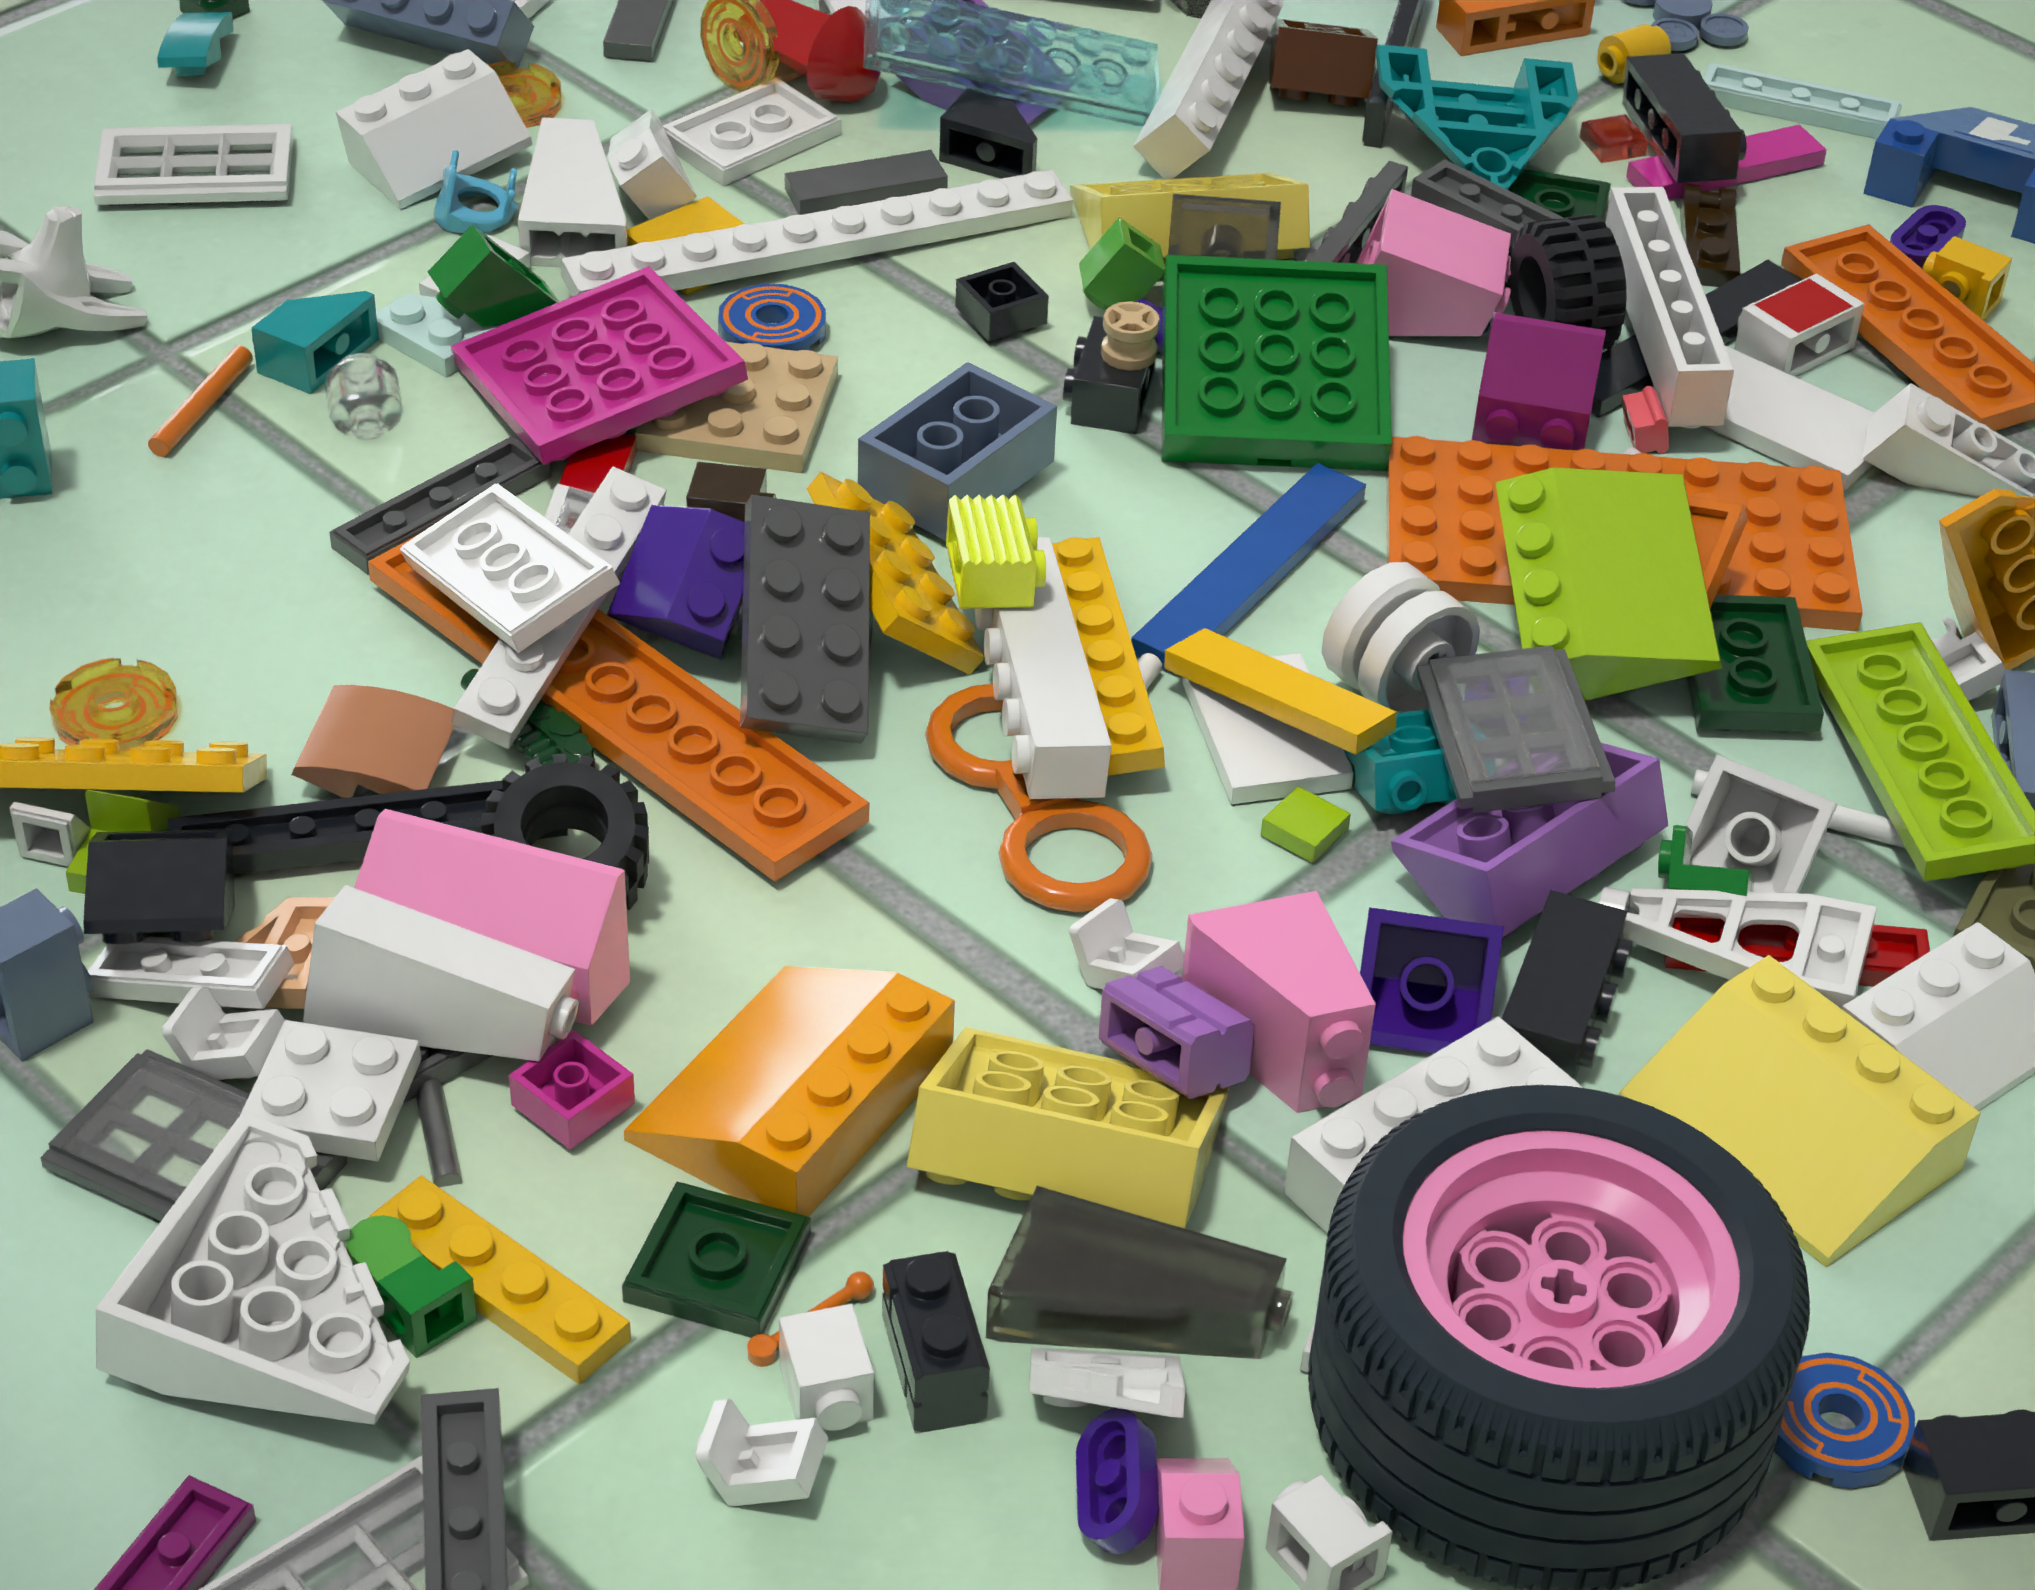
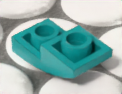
M232 12L183 13L178 16L168 28L157 56L158 68H175L176 75L178 76L205 74L206 67L222 59L220 38L234 32Z

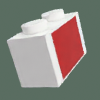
M1816 273L1744 307L1737 322L1738 333L1734 350L1796 377L1854 348L1865 303Z

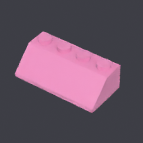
M388 809L383 810L378 815L354 888L574 968L575 973L570 998L576 999L579 1002L575 1022L592 1026L630 983L624 869Z

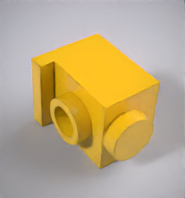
M1954 236L1939 252L1932 251L1922 269L1984 321L2001 302L2013 258Z

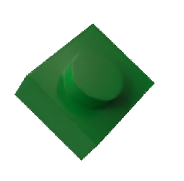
M1674 825L1672 840L1662 839L1658 859V877L1668 879L1667 889L1721 891L1747 896V892H1753L1755 876L1750 870L1690 865L1693 832L1688 826Z

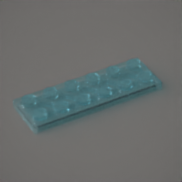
M866 0L863 68L961 89H970L989 95L1144 127L1159 99L1158 44L959 0Z

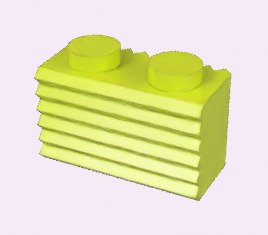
M1016 494L1010 499L1005 495L1000 496L998 499L992 495L986 499L980 495L974 499L968 495L959 499L954 495L949 499L946 549H948L956 595H958L959 609L1033 608L1035 587L1045 586L1046 557L1044 550H1037V521L1035 517L1025 518L1021 499Z

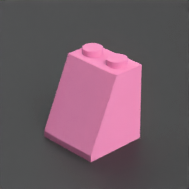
M1391 189L1356 262L1358 264L1387 265L1389 336H1482L1491 317L1494 316V312L1503 314L1510 297L1511 289L1505 287L1511 275V256H1508L1511 233Z
M1307 892L1188 915L1182 981L1190 982L1250 1018L1252 1023L1255 1024L1250 1075L1296 1113L1324 1107H1337L1361 1097L1376 1004L1318 892Z

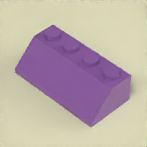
M1601 743L1615 778L1614 792L1602 793V798L1477 813H1473L1472 808L1460 809L1456 799L1391 840L1392 851L1445 918L1504 926L1503 937L1509 936L1515 932L1517 927L1543 911L1550 890L1568 894L1587 880L1600 875L1602 870L1627 853L1639 849L1645 841L1668 827L1660 759ZM1566 752L1531 756L1537 775L1572 771ZM1519 760L1493 775L1489 780L1524 776Z

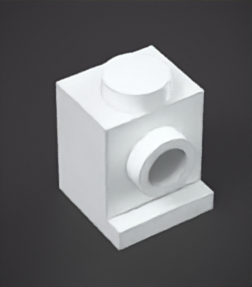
M1319 1475L1309 1482L1300 1480L1292 1483L1272 1502L1265 1550L1301 1590H1365L1382 1580L1385 1576L1393 1531L1383 1521L1370 1528L1359 1506L1351 1498L1341 1497L1322 1475Z

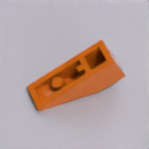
M1439 0L1436 28L1460 56L1590 35L1595 0Z

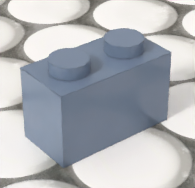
M37 888L0 907V1040L21 1061L93 1023L88 993L93 991L94 986L88 970L81 961L78 946L84 942L81 926L68 908L63 906L58 909Z

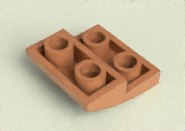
M334 685L291 775L343 798L353 797L358 785L379 794L427 789L454 729V725L451 724L454 709L423 697L396 690L360 685Z

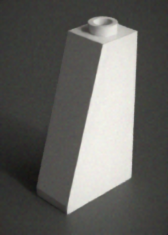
M542 117L518 217L519 246L521 249L530 252V266L561 267V258L583 255L592 251L627 247L626 217L594 120Z
M345 885L314 925L303 1023L419 1040V1045L423 1047L540 1061L555 1037L562 1040L567 1037L576 1018L579 1002L576 999L570 998L575 969Z

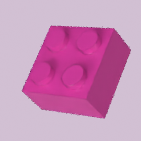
M575 1030L571 1031L565 1039H560L548 1047L540 1061L529 1060L509 1074L511 1105L569 1150L635 1104L633 1073Z

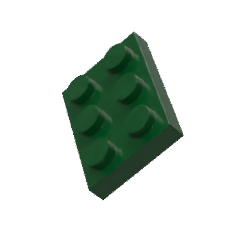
M1716 595L1710 610L1722 669L1687 677L1697 728L1722 731L1820 732L1824 711L1796 598Z

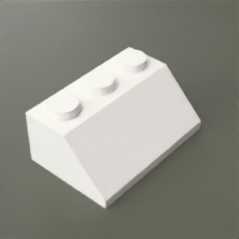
M469 49L451 54L442 62L416 74L407 75L398 83L372 95L363 96L356 100L354 104L336 112L348 163L400 210L442 189L443 169L450 165L454 150L459 152L457 173L470 176L533 145L531 135L496 72Z
M1976 922L1842 1007V1010L1978 1111L2035 1074V971L2028 958L1979 922Z

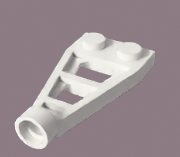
M1604 887L1599 900L1600 904L1628 911L1622 938L1633 940V943L1731 980L1763 959V957L1747 952L1738 944L1737 940L1743 928L1754 924L1789 926L1798 932L1799 937L1793 958L1779 963L1841 1009L1843 1005L1856 998L1877 909L1875 906L1801 893L1747 892V896L1707 890L1632 888L1631 892ZM1675 917L1722 919L1725 925L1720 941L1710 943L1672 928Z

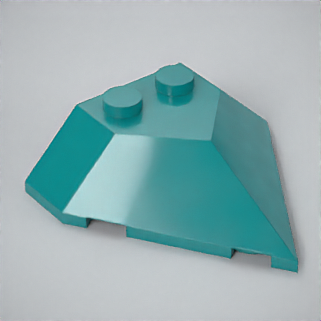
M1378 44L1375 51L1380 88L1413 125L1427 135L1454 164L1508 190L1575 107L1579 98L1573 64L1571 62L1524 58L1514 87L1431 80L1427 49Z

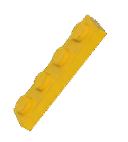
M422 1175L368 1216L386 1215L398 1218L404 1222L411 1232L412 1245L438 1271L457 1261L473 1277L476 1311L579 1385L631 1341L629 1320Z

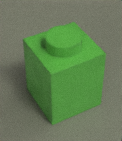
M1120 217L1079 262L1083 292L1093 304L1101 309H1107L1111 305L1120 302H1136L1142 299L1165 272L1160 244Z

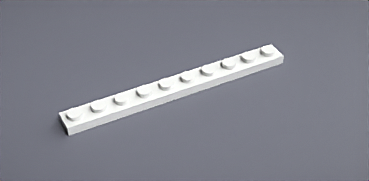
M1053 170L1034 171L1019 176L985 180L980 183L952 188H940L930 192L903 197H890L881 201L841 206L836 209L803 215H791L787 218L754 224H741L737 227L710 232L691 233L677 238L642 242L632 246L605 251H592L583 255L561 258V277L573 297L649 266L675 291L1071 217L1073 199Z

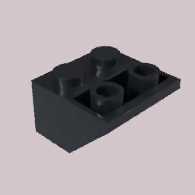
M232 829L96 832L89 841L83 917L84 934H102V942L107 944L138 943L144 941V932H172L173 941L201 942L213 939V930L225 929L235 908Z

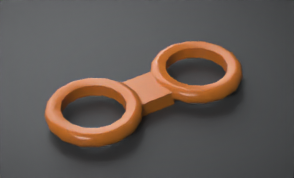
M993 684L970 686L951 694L931 712L925 732L931 757L949 775L972 786L997 789L1014 816L1015 820L1004 831L998 855L1005 878L1024 897L1049 909L1080 913L1093 911L1110 898L1125 901L1132 897L1148 878L1153 857L1145 832L1126 814L1103 803L1079 800V798L1029 799L1023 774L1014 773L1012 760L995 761L981 759L964 751L954 741L952 736L953 729L964 719L981 712L1002 711L1004 700H995ZM1079 828L1093 830L1110 838L1122 850L1125 861L1115 873L1098 881L1073 883L1056 880L1041 873L1028 860L1026 851L1037 837L1050 831Z

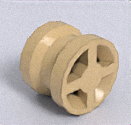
M1132 301L1120 302L1106 309L1103 316V328L1108 335L1104 337L1101 346L1103 360L1112 367L1128 371L1141 370L1153 364L1157 356V344L1153 337L1159 329L1160 318L1158 313L1148 305Z

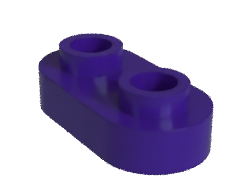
M1939 205L1924 206L1916 210L1892 233L1890 242L1919 267L1923 268L1926 259L1932 251L1939 252L1954 236L1963 238L1966 220L1962 214L1949 207Z
M1111 1408L1097 1415L1084 1429L1076 1448L1078 1526L1087 1538L1107 1553L1121 1554L1142 1543L1151 1533L1158 1514L1155 1435L1152 1429L1134 1413L1120 1408Z

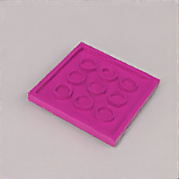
M649 266L450 346L456 366L543 465L552 461L567 459L573 456L576 451L605 439L620 437L631 428L655 418L670 416L679 408L706 397L723 394L728 388L748 380L745 361Z

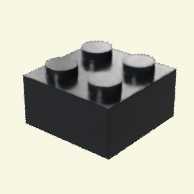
M1015 262L956 279L955 307L988 341L1002 339L1005 336L1028 331L1034 327L1047 324L1049 295Z

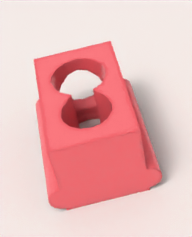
M1646 386L1642 392L1622 395L1624 423L1633 447L1641 453L1657 451L1659 454L1666 453L1669 448L1668 421L1656 390L1652 386Z

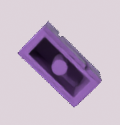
M1163 966L1140 972L1136 978L1130 975L1106 983L1104 990H1102L1099 1039L1102 1044L1189 1099H1193L1214 1092L1216 1086L1223 1089L1243 1082L1248 1074H1250L1255 1025L1250 1018L1190 982H1183L1180 976Z

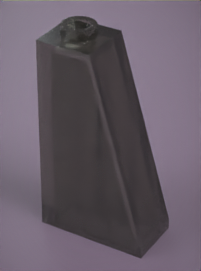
M1036 1186L988 1289L985 1338L1008 1343L1260 1359L1270 1331L1282 1334L1290 1315L1294 1292L1283 1289L1287 1258Z

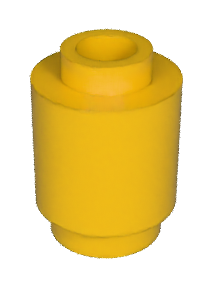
M1642 24L1604 37L1598 47L1597 64L1600 71L1609 81L1616 84L1624 83L1626 57L1671 54V43L1668 35L1662 28Z

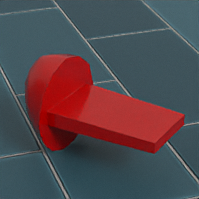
M760 0L749 11L759 29L763 53L807 75V84L817 99L843 102L855 101L867 97L875 91L881 74V51L872 26L858 7L846 6L829 15L792 0ZM745 15L739 23L743 26L748 36L750 47L760 51L756 30L749 17ZM735 25L731 29L733 38L746 44L741 29Z

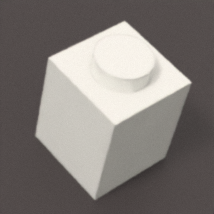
M847 1304L780 1317L779 1366L795 1420L816 1418L823 1430L831 1431L846 1429L856 1423L873 1420L874 1371L853 1305Z

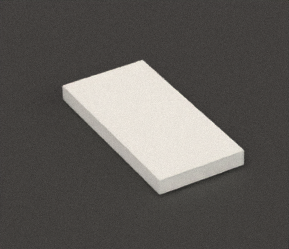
M1725 346L1734 368L1724 425L1703 427L1790 467L1805 468L1808 466H1818L1827 470H1840L1843 491H1846L1872 466V464L1863 460L1862 456L1868 417L1874 412Z
M499 484L492 485L400 548L408 566L518 653L620 584L611 565Z

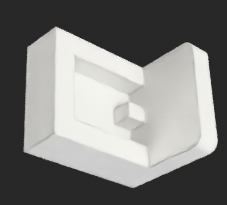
M1108 899L1071 925L1069 929L1086 986L1104 989L1107 982L1130 975L1136 978L1138 973L1159 966H1163L1173 973L1183 967L1184 955L1179 941L1133 932L1122 900Z
M206 986L192 987L162 1027V1035L183 1065L217 1080L234 1078L244 1080L260 1074L283 1025L284 1018L278 1009L225 1014Z
M731 1399L716 1400L712 1406L704 1431L698 1439L696 1461L729 1507L807 1499L810 1496L829 1437L816 1418L749 1425Z

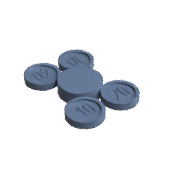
M1625 0L1636 5H1654L1653 18L1655 21L1651 26H1658L1666 32L1672 51H1684L1693 48L1697 43L1698 30L1703 39L1720 46H1736L1742 44L1747 39L1748 24L1743 19L1725 13L1711 14L1713 5L1711 0Z

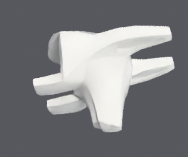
M73 206L53 207L51 211L46 212L41 228L30 244L9 232L0 231V338L9 339L35 336L60 328L85 331H114L145 326L148 317L145 310L107 303L90 295V293L130 292L133 281L129 275L120 271L86 263L83 255L82 212L80 209Z

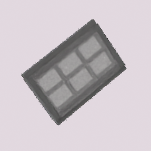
M1553 646L1447 657L1430 659L1429 665L1417 666V677L1460 809L1472 808L1473 813L1598 799L1602 798V793L1615 791V778L1565 649L1554 650Z
M146 1049L142 1054L137 1053L48 1143L49 1149L40 1157L42 1167L162 1221L239 1118L250 1094ZM316 1152L317 1166L310 1170L320 1191L324 1190L345 1167L348 1157Z

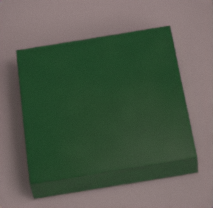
M676 1181L622 1284L623 1302L749 1338L763 1334L811 1235V1217Z

